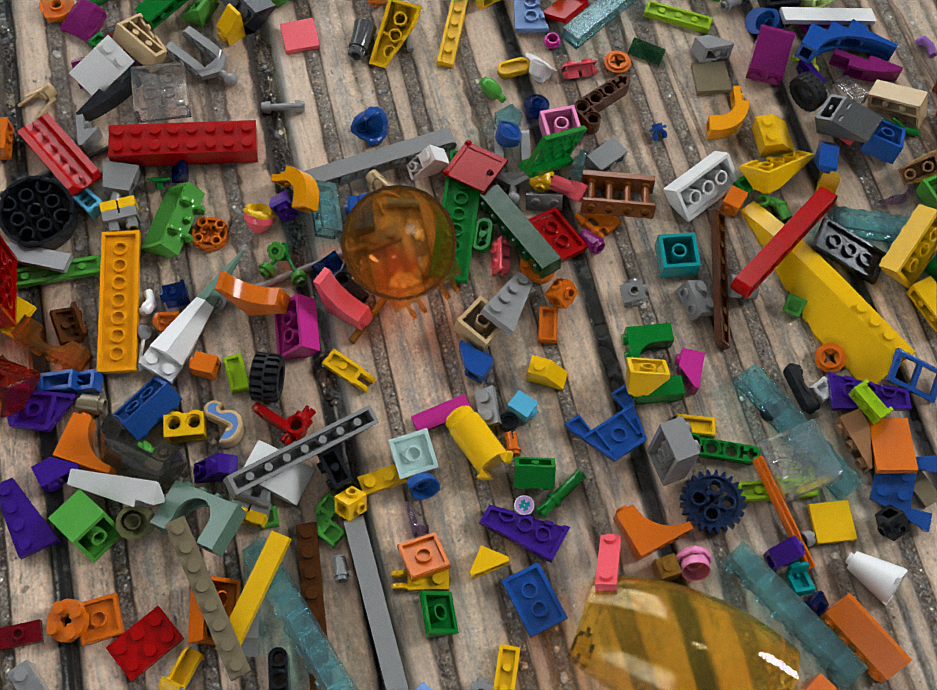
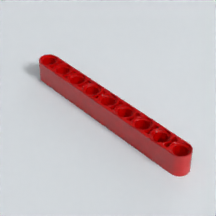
M820 187L735 277L730 288L747 299L831 209L838 195L824 187Z

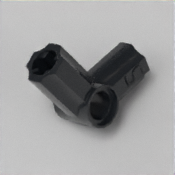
M352 255L346 256L335 278L339 283L346 282V284L341 285L356 299L365 303L369 298V294L354 282L361 266V261Z

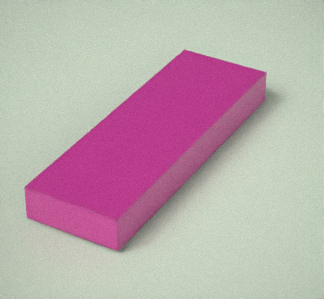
M465 394L415 414L411 416V420L417 431L427 428L429 432L445 425L447 416L453 410L460 406H470Z

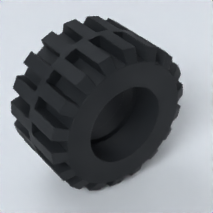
M257 352L255 354L249 375V394L251 400L270 403L278 402L282 394L285 378V361L282 354Z

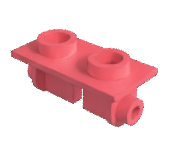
M587 58L578 63H575V61L565 62L560 70H565L562 72L563 79L579 78V71H581L582 78L594 76V74H597V67H594L597 60Z
M500 236L492 243L491 247L492 260L490 268L492 269V276L500 273L501 276H507L510 272V260L504 259V257H510V244L507 240H502V236Z

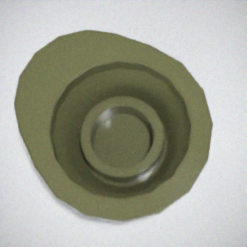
M127 506L116 517L115 525L117 532L128 540L140 539L154 530L155 526L150 521L155 514L146 507Z

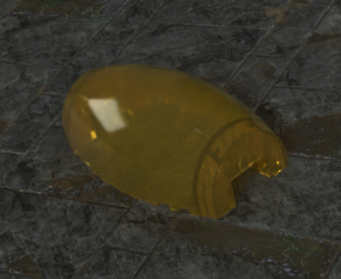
M593 575L583 611L566 658L578 666L584 673L599 681L604 687H608L611 690H795L800 666L799 649L776 630L750 613L703 591L649 577L618 575L617 591H595L596 575Z

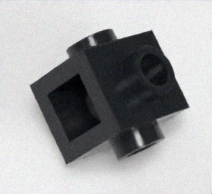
M889 504L875 514L878 525L877 530L883 537L895 541L909 532L908 519L905 512Z

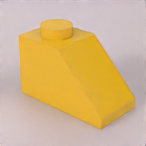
M229 3L216 26L218 30L217 36L220 41L231 46L246 36L241 13Z
M532 355L526 381L563 391L568 372L550 359Z

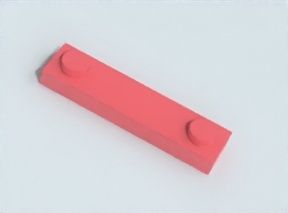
M606 534L600 536L595 591H617L621 535Z

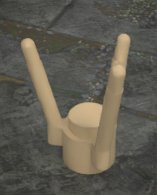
M47 83L25 94L24 98L27 99L19 103L18 107L29 103L39 96L44 101L48 100L47 104L35 118L36 120L44 115L51 104L57 100L55 96L58 93L50 83Z
M374 169L366 175V180L368 181L366 186L370 189L381 213L385 214L374 187L380 188L384 185L389 190L393 189L398 194H401V191Z

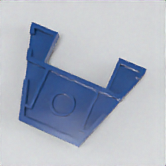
M626 384L611 394L622 410L593 430L589 428L580 414L564 425L566 429L614 463L647 440L640 418L637 416L634 408L633 399H631L630 394L627 392Z
M937 455L916 457L918 470L937 474ZM874 471L869 499L883 508L889 504L905 512L910 524L918 526L924 532H929L932 513L911 509L917 473L876 474Z

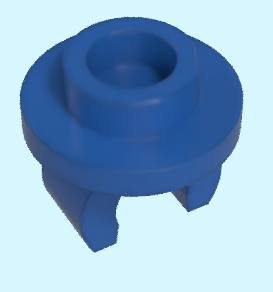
M662 122L651 125L652 129L649 132H653L652 138L654 141L659 140L658 133L662 134V138H667V132L663 129L667 127L666 125H662Z

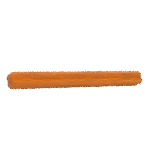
M758 456L754 458L752 462L788 537L790 538L795 535L797 540H800L804 546L805 555L799 559L800 562H808L810 565L808 569L815 567L812 556L764 457Z

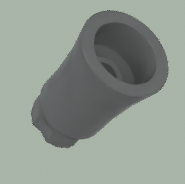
M362 18L354 21L348 55L355 60H362L372 37L377 30L373 22Z

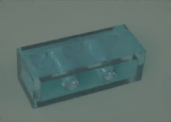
M316 180L319 189L318 212H312L315 237L335 240L344 229L337 186L335 183Z

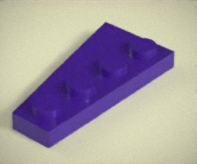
M828 372L826 375L831 411H854L859 407L848 394L863 381L853 379L850 376L845 375L843 377L835 375L836 373ZM869 381V388L887 408L892 407L894 409L892 411H909L911 409L909 390L885 384H873L872 381Z
M13 478L0 483V508L18 557L21 560L61 542Z

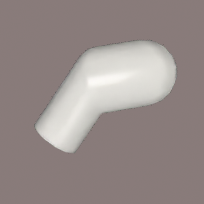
M151 289L143 292L146 301L139 308V314L142 316L151 314L157 307V302Z

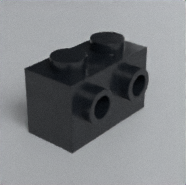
M336 446L317 454L319 459L317 467L321 474H326L328 478L326 484L330 491L334 490L337 495L350 486L355 487L354 479Z

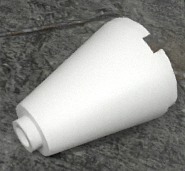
M858 551L855 554L851 552L845 562L848 564L847 569L885 605L890 602L908 571L904 567Z

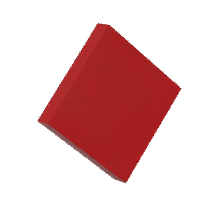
M557 0L544 10L543 13L547 19L567 24L587 8L589 2L588 0Z

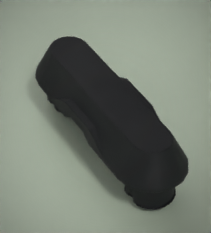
M790 363L784 368L783 374L802 411L813 414L816 410L820 409V403H818V399L814 398L811 391L806 387L802 376L803 370L800 369L801 366Z

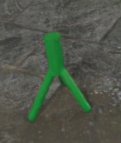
M883 118V120L905 128L908 135L918 136L920 133L919 129L905 127L896 118L892 119L893 122Z

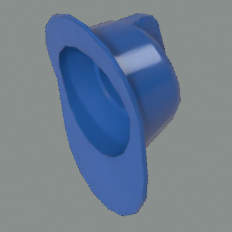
M757 7L751 10L745 19V28L753 34H758L762 24L783 29V26L781 25L779 12L771 8Z

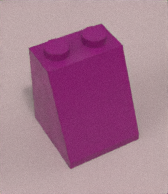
M762 24L752 49L746 78L779 86L784 76L795 32Z

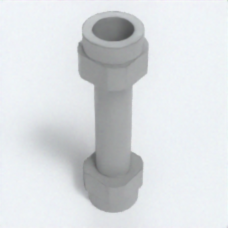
M295 100V103L271 104V101H265L261 103L262 113L271 114L272 111L295 110L296 113L305 112V103L301 100Z

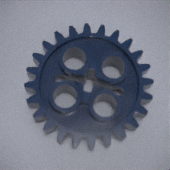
M709 469L706 471V475L699 471L698 478L692 475V482L686 481L685 485L687 487H682L681 492L684 494L680 495L679 498L684 501L680 503V508H686L682 511V515H688L686 522H694L693 528L698 525L700 526V532L705 528L708 535H710L712 530L718 535L720 529L727 533V526L733 530L735 527L734 522L740 523L739 517L744 516L745 513L742 510L746 508V504L741 502H744L746 497L740 496L744 490L737 489L739 482L732 483L733 476L728 479L725 478L726 472L719 476L718 470H715L714 475H711ZM715 485L719 488V491L713 492L709 486ZM723 492H727V494L718 498ZM699 496L703 499V503H696L693 498ZM716 498H718L716 504L711 503L708 507H706L709 503V500L714 501ZM729 501L732 507L726 508L722 502ZM706 507V509L701 513L698 512V510ZM706 513H714L716 519H709Z

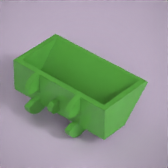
M190 182L168 188L141 246V251L166 258L178 256L183 244L192 243L194 239L188 232L195 216L204 215L206 211L204 206H200L205 193Z

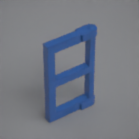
M897 348L886 380L909 390V392L931 403H935L937 397V368ZM902 357L916 363L909 385L895 378ZM922 367L936 374L929 395L915 388Z

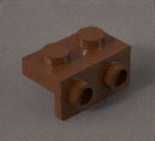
M76 301L71 302L68 308L50 310L49 315L60 346L84 342L88 334V327L86 323H83L82 311L80 307H77Z

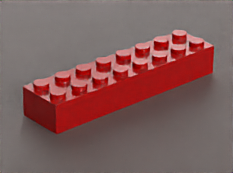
M256 120L109 125L108 157L110 161L139 165V167L258 162Z

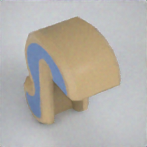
M215 400L208 402L204 407L207 419L226 428L219 440L221 448L228 449L234 447L242 439L245 430L241 416L236 411L225 410L222 402Z

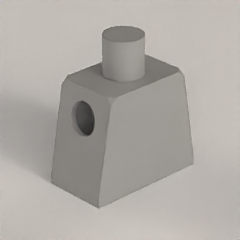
M103 161L102 185L104 194L110 196L109 201L115 199L118 204L117 199L132 196L141 175L139 165Z

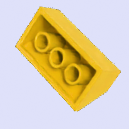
M919 204L879 264V267L886 275L908 289L916 283L937 251V209Z

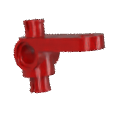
M256 402L251 408L255 414L284 433L279 440L283 444L286 443V446L292 444L294 440L298 441L306 436L308 428L313 423L311 418L316 414L313 408L306 405L302 412L297 410L294 415L285 420L259 402ZM294 425H301L299 430H292Z

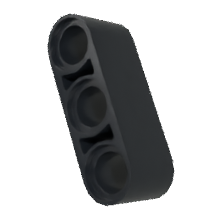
M282 647L273 648L268 655L269 690H291L290 657ZM277 654H284L285 657L281 663H274V657ZM277 676H285V681L282 685H275L274 681Z

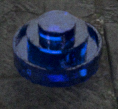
M539 94L530 95L524 102V112L532 119H539L540 111L549 109V101L546 97Z

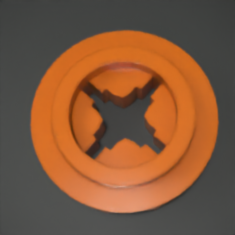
M611 51L604 58V66L607 68V71H611L613 74L627 73L631 66V59L625 52ZM615 59L618 63H620V66H617V64L614 63Z
M825 343L816 350L815 362L818 368L825 373H834L841 370L845 365L846 353L838 344ZM826 354L829 356L836 354L834 357L835 363L832 361L824 363L827 359Z

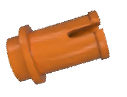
M511 431L504 434L507 446L506 451H512L513 458L518 457L521 448L518 446L517 432L513 431V435Z

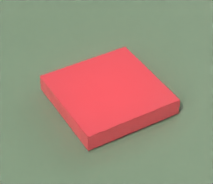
M313 18L280 24L286 54L320 48Z

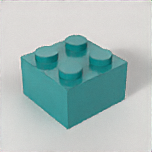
M695 232L658 235L655 251L660 278L697 276L701 263Z

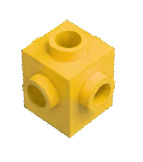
M350 486L334 496L335 513L347 521H351L367 510L366 493L354 486Z

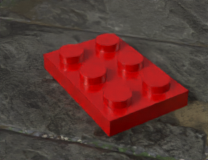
M556 207L528 219L561 257V263L587 250L588 245Z
M156 606L108 645L106 649L130 681L133 682L185 638L163 610Z

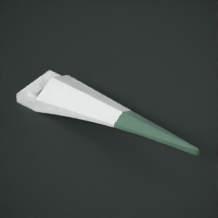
M243 250L221 272H227L232 275L243 255ZM219 274L153 341L149 349L139 360L140 366L169 384H173L182 372L221 296L215 290Z

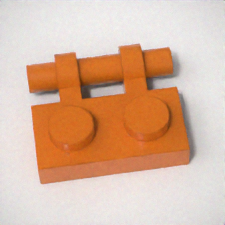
M577 212L574 216L581 227H585L601 238L605 237L602 231L609 235L622 222L617 216L584 213L585 215L583 216L580 212Z

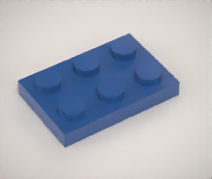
M539 562L501 581L530 638L568 619Z

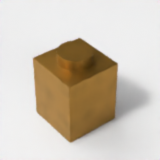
M675 553L657 558L651 564L658 584L677 579L682 573Z

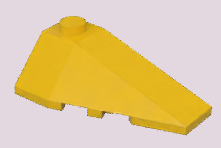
M388 0L369 64L386 69L416 26L422 6L402 0Z
M798 150L781 154V157H766V161L763 162L752 160L740 165V170L754 190L761 191L762 194H771L773 191L780 189L814 157V153Z

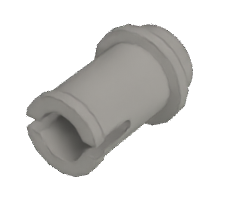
M722 0L720 8L722 11L728 12L731 8L741 5L742 0Z
M343 554L333 556L335 571L333 578L338 583L348 581L350 575L347 572L346 556Z

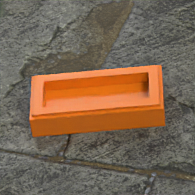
M539 306L537 343L557 344L558 307Z

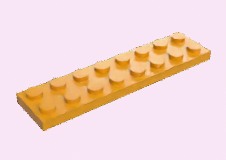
M140 230L102 232L97 371L102 374L138 372L139 337L137 326L139 325Z

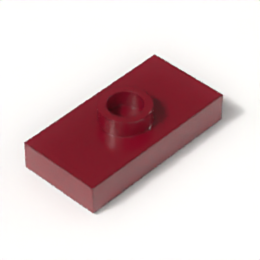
M40 619L0 628V651L44 642L42 620Z

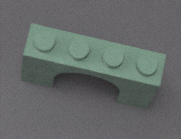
M175 480L165 497V502L161 503L150 523L160 531L168 534L164 524L182 516L187 518L191 512L200 507H210L209 521L196 543L206 551L222 557L247 514L241 508L242 504L234 499L228 501L219 493L213 495L204 487L195 488L196 486L185 480L183 483Z

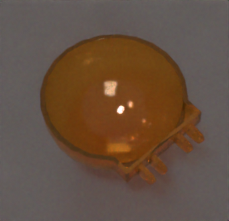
M393 185L374 190L355 204L348 214L342 229L341 248L343 260L349 273L362 288L375 296L389 300L396 313L407 308L413 320L417 318V314L410 305L417 302L421 312L425 314L428 311L421 298L437 288L441 290L446 300L450 298L449 292L443 286L447 282H450L454 292L457 294L461 292L454 281V278L462 274V270L455 261L457 247L455 226L447 210L436 198L426 191L412 186Z

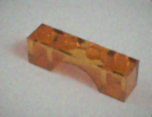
M24 315L11 331L16 344L23 348L25 346L31 348L30 351L37 356L44 355L47 361L54 365L57 363L62 365L64 370L74 369L76 371H83L93 358L89 349L73 340L62 346L46 344V330L40 322L27 315Z

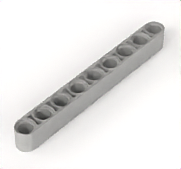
M444 128L304 172L315 179L320 192L365 178L374 169L381 173L404 166L429 145L443 148L445 152H450V150L456 148L457 143L451 130Z
M362 515L355 517L351 521L344 520L386 690H409L364 517Z

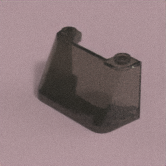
M108 413L101 424L100 460L112 466L117 473L125 477L157 481L163 494L168 493L175 480H178L188 464L179 448L169 443H161L150 453L127 441L126 437L129 433L122 429L123 424L121 420Z

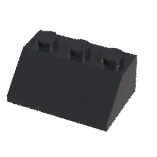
M220 0L225 6L230 3L241 13L243 25L254 32L259 29L277 7L271 0Z

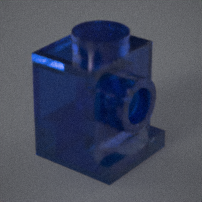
M181 279L180 282L162 286L163 291L159 292L162 303H166L168 309L190 304L189 293L184 279Z

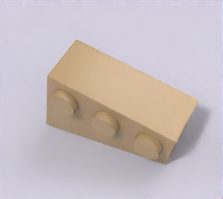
M139 13L117 23L112 39L152 72L163 66L167 49L157 35H153L150 31V25L145 24L142 14Z
M876 80L868 94L869 107L887 116L891 114L899 118V122L903 123L905 121L913 125L914 129H919L926 118L927 91Z

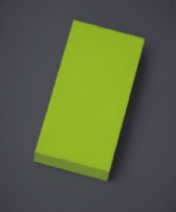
M238 353L222 358L232 395L249 390V379L242 354Z

